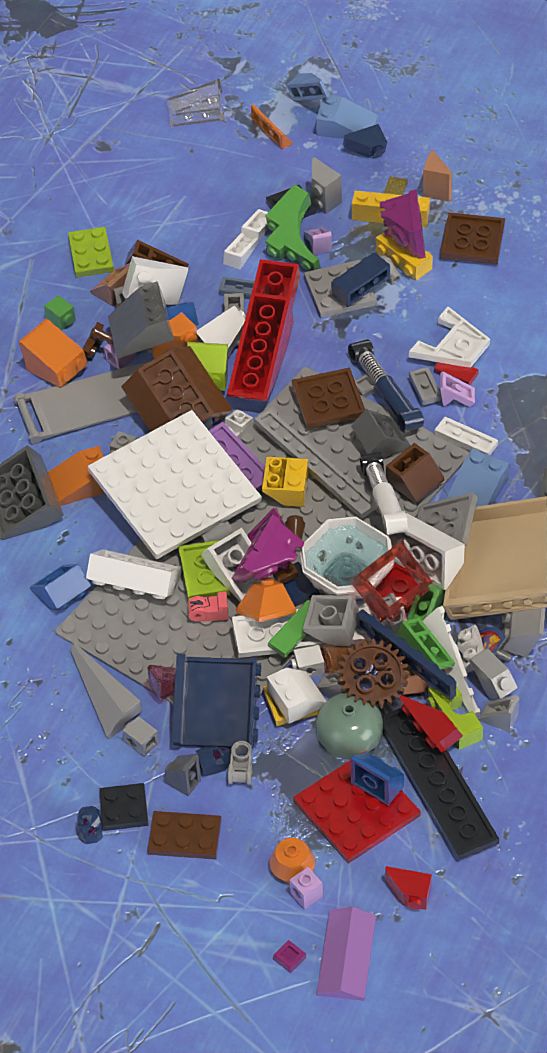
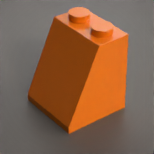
M48 319L42 321L18 341L27 371L60 388L88 365L84 350Z

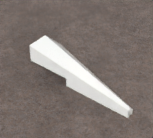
M443 606L437 607L423 622L455 662L454 666L441 670L447 675H451L457 682L456 686L462 693V705L468 713L473 711L476 717L480 716V709L477 707L472 696L474 695L472 688H469L465 681L467 673L457 644L454 643L450 634V625L445 623Z

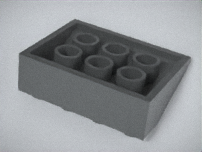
M158 281L149 282L139 287L108 316L117 359L174 340L165 299Z
M27 445L0 464L1 540L48 527L64 516L42 456Z

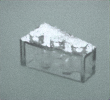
M220 78L166 99L170 127L224 120L223 92Z

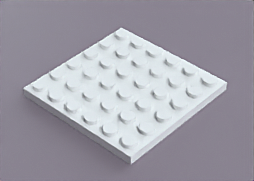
M192 410L88 465L89 473L156 560L175 550L178 546H182L209 531L220 522H225L261 502L262 496Z

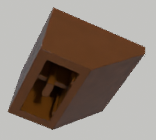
M413 443L386 465V479L388 483L416 504L445 480L430 453L416 443Z

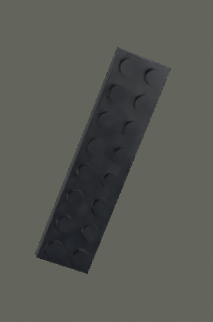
M402 708L382 715L385 735L457 860L459 861L499 844L498 835L447 749L444 752H441L437 747L433 749L425 740L428 736L426 732L420 733L413 724L416 719L413 715L408 717Z

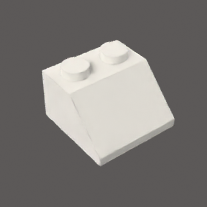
M284 668L267 676L268 693L289 724L319 710L326 702L306 671Z

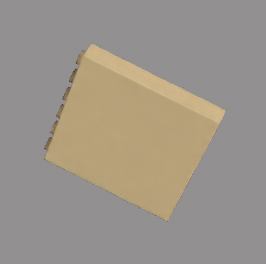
M547 496L475 507L468 543L464 548V564L445 591L443 608L450 620L547 608Z

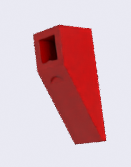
M401 695L399 697L404 703L401 708L408 717L413 715L416 719L413 724L420 733L426 732L428 736L425 740L433 749L437 747L441 752H444L463 737L444 712Z

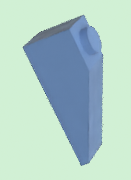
M313 73L299 74L286 85L294 101L321 99L330 96L323 81Z

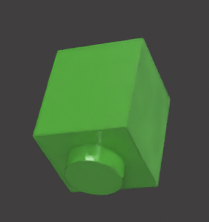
M59 295L44 305L46 319L51 321L61 331L76 320L74 306Z

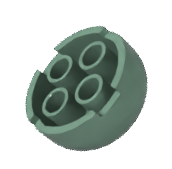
M348 692L337 694L328 699L320 708L316 720L318 741L321 742L329 754L342 759H351L353 755L364 751L369 752L372 749L375 750L383 736V719L377 705L375 704L374 708H372L370 702H367L364 706L361 699L354 702V696L347 698Z

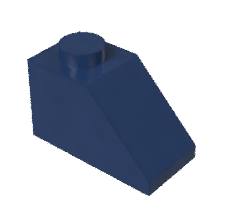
M379 124L346 134L343 146L367 157L379 156L385 152L387 140Z

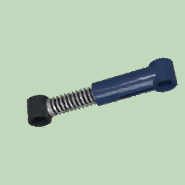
M366 339L349 344L348 354L353 363L358 362L365 369L374 382L375 389L397 418L399 429L402 432H407L423 427L424 418L421 410L412 406L394 379L384 371L374 356V348L371 341Z

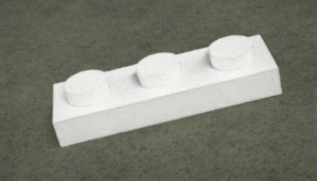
M444 417L435 429L436 436L469 451L473 448L491 456L498 446L497 439L447 417Z

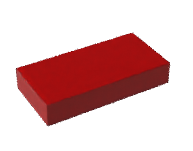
M438 362L434 367V373L440 375V373L445 372L471 385L479 374V369L472 366L464 367Z

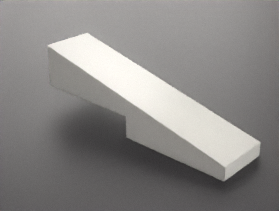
M258 209L242 226L241 234L224 251V265L239 270L243 267L268 230L265 217L268 212Z

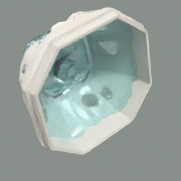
M358 517L327 519L304 542L302 549H300L303 573L312 582L314 587L322 589L328 595H354L355 600H360L367 596L391 571L394 565L389 536ZM323 575L329 576L328 580H326ZM335 582H339L342 586H336L334 584Z

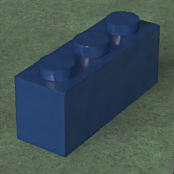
M372 253L331 282L332 296L346 307L351 306L390 278V264L376 253Z

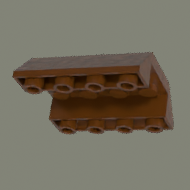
M191 346L174 348L138 368L121 386L150 432L191 410L202 423L211 418L216 422L233 412Z

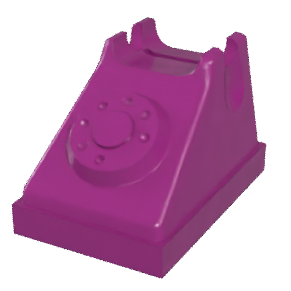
M410 190L408 194L380 202V208L385 209L381 212V218L385 219L383 221L384 227H388L387 230H384L385 236L391 237L400 247L405 248L413 256H418V259L426 258L417 190Z
M272 515L260 527L231 578L236 582L241 581L245 583L252 579L261 580L262 578H267L276 573L279 568L286 569L289 562H294L297 558L296 548L302 549L304 541L283 525L278 517Z

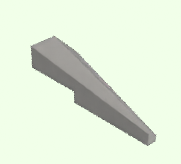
M74 644L70 650L82 676L93 707H95L106 738L109 740L125 728L124 723L142 711L141 701L83 649Z

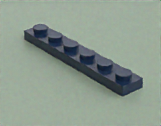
M363 609L356 613V624L360 631L369 638L374 639L378 645L381 640H383V647L392 644L391 651L393 652L398 649L397 657H405L402 664H408V668L448 700L456 696L457 682L451 675L443 672L436 663L430 662L419 650L412 648L405 639L394 634L388 626L380 623L374 615L367 613Z

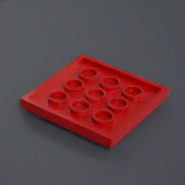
M351 760L293 797V802L348 864L421 816L419 808L402 790L388 806L351 783Z

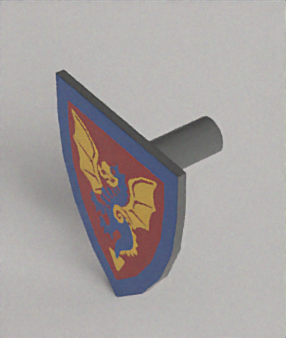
M486 627L479 630L483 648L489 649L496 657L509 662L512 657L511 654L500 649L507 639L505 634L495 627Z

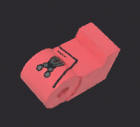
M226 591L218 592V596H195L188 600L189 619L192 621L229 620Z

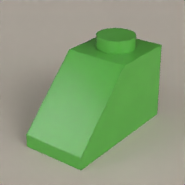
M429 581L420 582L407 620L420 617L423 621L437 607H441L446 589L443 590Z

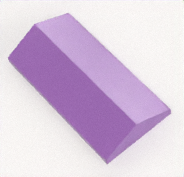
M355 907L329 910L317 996L365 1000L376 915Z

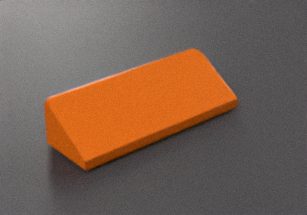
M254 104L251 105V119L280 148L284 149L293 144Z

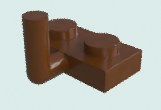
M99 322L92 328L82 348L86 360L89 357L93 358L97 350L96 344L100 345L102 340L109 343L113 342L112 335L104 332V325Z

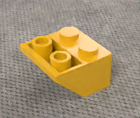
M266 457L262 492L283 506L305 507L309 475L308 459Z

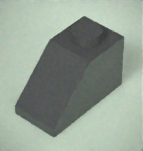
M196 754L177 756L165 768L166 784L189 796L201 781L199 756Z

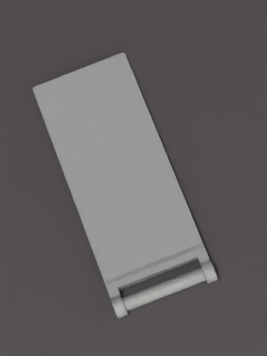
M150 361L66 383L61 388L55 386L37 392L16 394L13 399L15 404L19 406L29 431L30 442L38 444L43 439L138 413L121 386L138 368ZM31 400L43 432H37L26 405L27 401Z

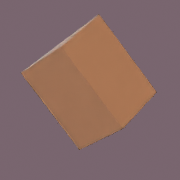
M434 150L430 151L423 169V197L449 202L452 201L453 173Z
M130 263L113 270L90 290L91 294L113 306L116 303L113 289L124 286Z

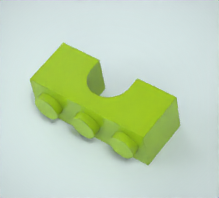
M457 686L456 696L451 700H448L433 687L428 688L427 705L444 712L463 735L462 738L455 742L459 750L483 740V726L473 711L466 714L454 712V710L462 707V693Z

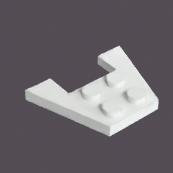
M447 307L439 316L438 324L450 328L451 331L436 348L418 341L409 351V357L471 367L490 345V338L451 308Z

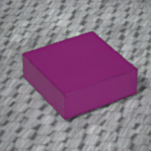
M290 940L273 955V960L289 973H292L306 959V953Z

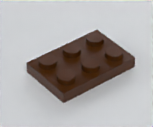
M154 811L148 855L216 860L222 822L221 816Z

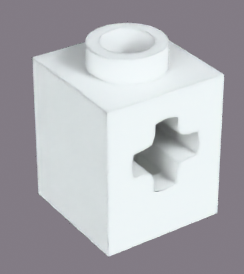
M315 645L294 650V659H291L292 669L306 671L310 678L324 675V660L320 646Z

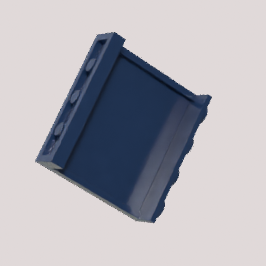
M177 654L172 727L173 745L232 747L238 741H246L250 744L251 748H254V742H258V729H255V720H259V707H256V698H260V685H257V676H261L262 665L258 663L256 656H253V659L187 657L186 654Z

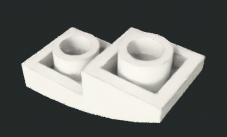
M238 409L225 418V424L237 437L253 421V417Z
M476 625L462 630L457 638V647L463 654L462 661L467 673L474 670L469 659L484 650Z

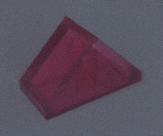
M149 665L147 667L149 685L158 698L163 700L174 694L176 668Z

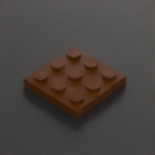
M449 212L440 258L498 264L505 218Z
M350 367L292 380V387L307 429L357 419L365 411Z

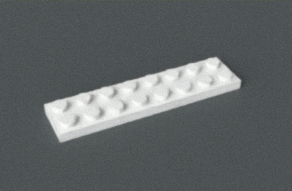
M396 597L404 613V621H407L402 597ZM371 601L356 602L359 611L363 609L367 613L374 615ZM295 613L262 622L245 616L232 617L231 622L238 658L277 654V652L268 647V642ZM356 624L352 644L355 642L360 644L364 639L367 643L371 642L372 639L360 631ZM307 634L291 652L319 645L320 648L335 646H330Z

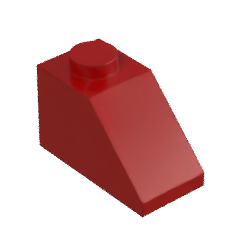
M386 866L385 882L402 905L413 910H426L432 887V874Z

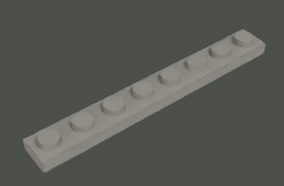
M271 409L254 418L255 425L292 458L308 459V472L359 518L363 519L377 509L376 502Z

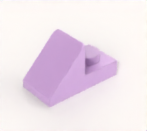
M323 227L304 231L305 239L310 241L312 254L319 255L331 251V231Z
M445 372L440 373V390L444 407L453 399L468 407L475 403L474 387Z

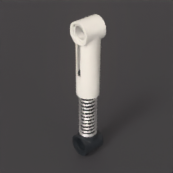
M381 452L361 455L360 466L362 475H368L373 488L374 499L383 519L386 535L407 532L408 522L406 513L401 510L394 490L386 479Z

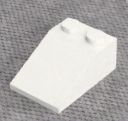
M132 256L122 291L123 296L126 300L144 284L158 281L166 305H177L188 273V267Z
M242 528L210 546L201 554L212 573L240 602L253 583L261 582V580L256 579L245 583L241 581L236 582L231 578L251 545L250 539Z

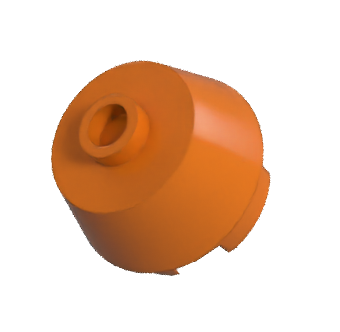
M287 838L276 846L270 856L269 865L275 877L284 880L286 884H290V879L309 867L313 872L315 856L302 840Z

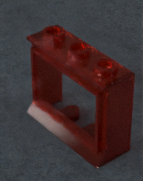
M404 539L349 580L380 622L387 618L390 621L401 613L399 609L402 606L405 609L415 602L414 597L417 594L419 597L423 596L430 590L428 586L434 582L406 548ZM397 557L416 581L417 585L389 607L368 578Z

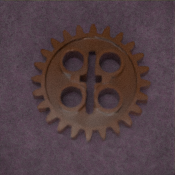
M365 639L362 642V646L355 642L354 650L348 647L347 655L342 654V661L338 662L337 667L340 669L337 670L336 676L340 677L337 684L343 685L341 693L348 691L347 698L354 696V702L361 699L364 706L367 702H370L372 708H374L375 704H378L379 708L382 709L384 702L391 706L392 699L398 701V694L403 695L405 691L403 687H407L408 681L405 680L409 676V673L405 672L408 664H401L405 657H397L399 650L396 649L392 652V644L383 647V640L380 641L379 645L375 644L374 639L371 640L369 645ZM382 659L386 664L379 665L375 660ZM360 663L364 666V669H356L354 664ZM387 679L391 684L384 685L381 680ZM367 684L370 689L364 690L359 685Z

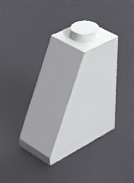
M235 306L231 307L197 330L198 342L228 344L229 357L241 338L246 315L242 310L238 311Z

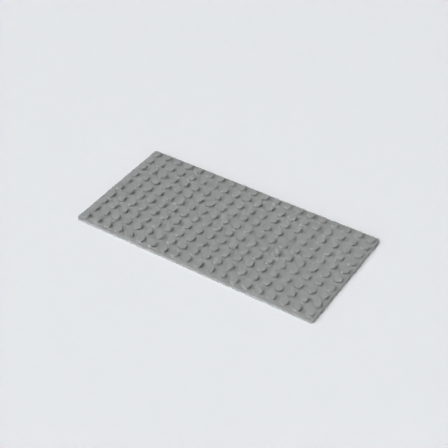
M304 367L293 379L319 373ZM291 380L260 414L268 409L275 412L375 501L368 475H362L360 456L367 455V453L364 451L363 444L355 437V432L351 427L357 419L307 429ZM361 396L365 410L368 409L392 417L397 424V418L392 411ZM254 420L238 436L264 466L266 464V457L292 458L257 427ZM423 427L402 433L410 445L416 443L430 453L445 480L417 504L392 487L401 510L415 518L418 516L420 505L432 501L459 470L469 454V451L436 436L435 433ZM403 451L383 458L385 476L386 465ZM308 472L305 507L283 506L262 492L261 489L258 491L262 496L261 502L227 521L233 532L242 528L246 535H248L274 507L277 508L284 524L287 521V517L291 515L303 517V521L306 524L302 540L305 542L327 519L358 516ZM378 507L361 519L386 535L383 519ZM202 535L184 545L204 543ZM346 537V542L351 543L353 541V537ZM140 540L127 554L182 567L179 547L156 560L143 541ZM357 542L358 550L363 551L362 543ZM296 548L297 558L291 563L294 564L299 561L302 565L300 548ZM341 558L324 575L336 577L342 586L358 585L370 571L353 559ZM182 570L173 594L165 597V599L152 597L153 594L146 592L144 595L135 594L132 592L133 589L125 588V590L114 589L111 584L107 583L105 585H97L56 629V635L72 645L77 644L90 656L174 705L177 654H186L187 657L222 658L224 655H228L230 658H238L231 621L232 617L243 615L236 613V608L240 601L231 593V595H227L229 620L192 621L189 619L188 596ZM304 603L296 606L295 608L300 609ZM294 651L290 652L286 658L278 653L256 656L258 663L262 665L261 676H257V685H260V697L264 693L263 687L267 686V676L286 668L291 659H294ZM253 656L243 657L239 659H253Z

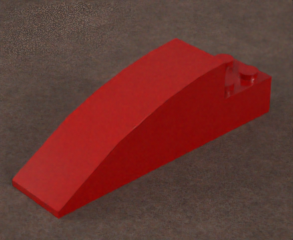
M260 259L227 396L267 402L281 369L294 324L292 309L300 279L298 264Z

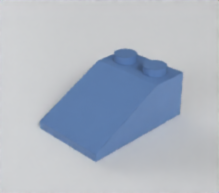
M330 95L328 98H323L316 118L317 136L344 139L346 134L376 125L378 115L344 97Z
M472 448L464 460L446 499L474 492L478 497L476 507L493 504L509 480L510 463Z

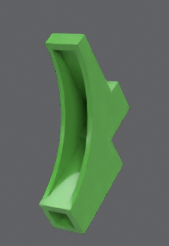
M294 184L265 215L267 227L273 232L265 240L267 252L270 256L277 257L280 260L287 256L291 261L300 263L307 271L321 269L319 258L308 250L301 239L300 233L303 217L311 205L308 192Z

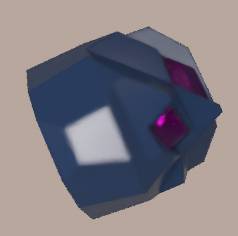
M214 746L196 750L203 776L220 773L229 768L231 760L230 749Z
M94 806L82 807L77 814L80 840L85 844L97 843L103 838L100 810Z

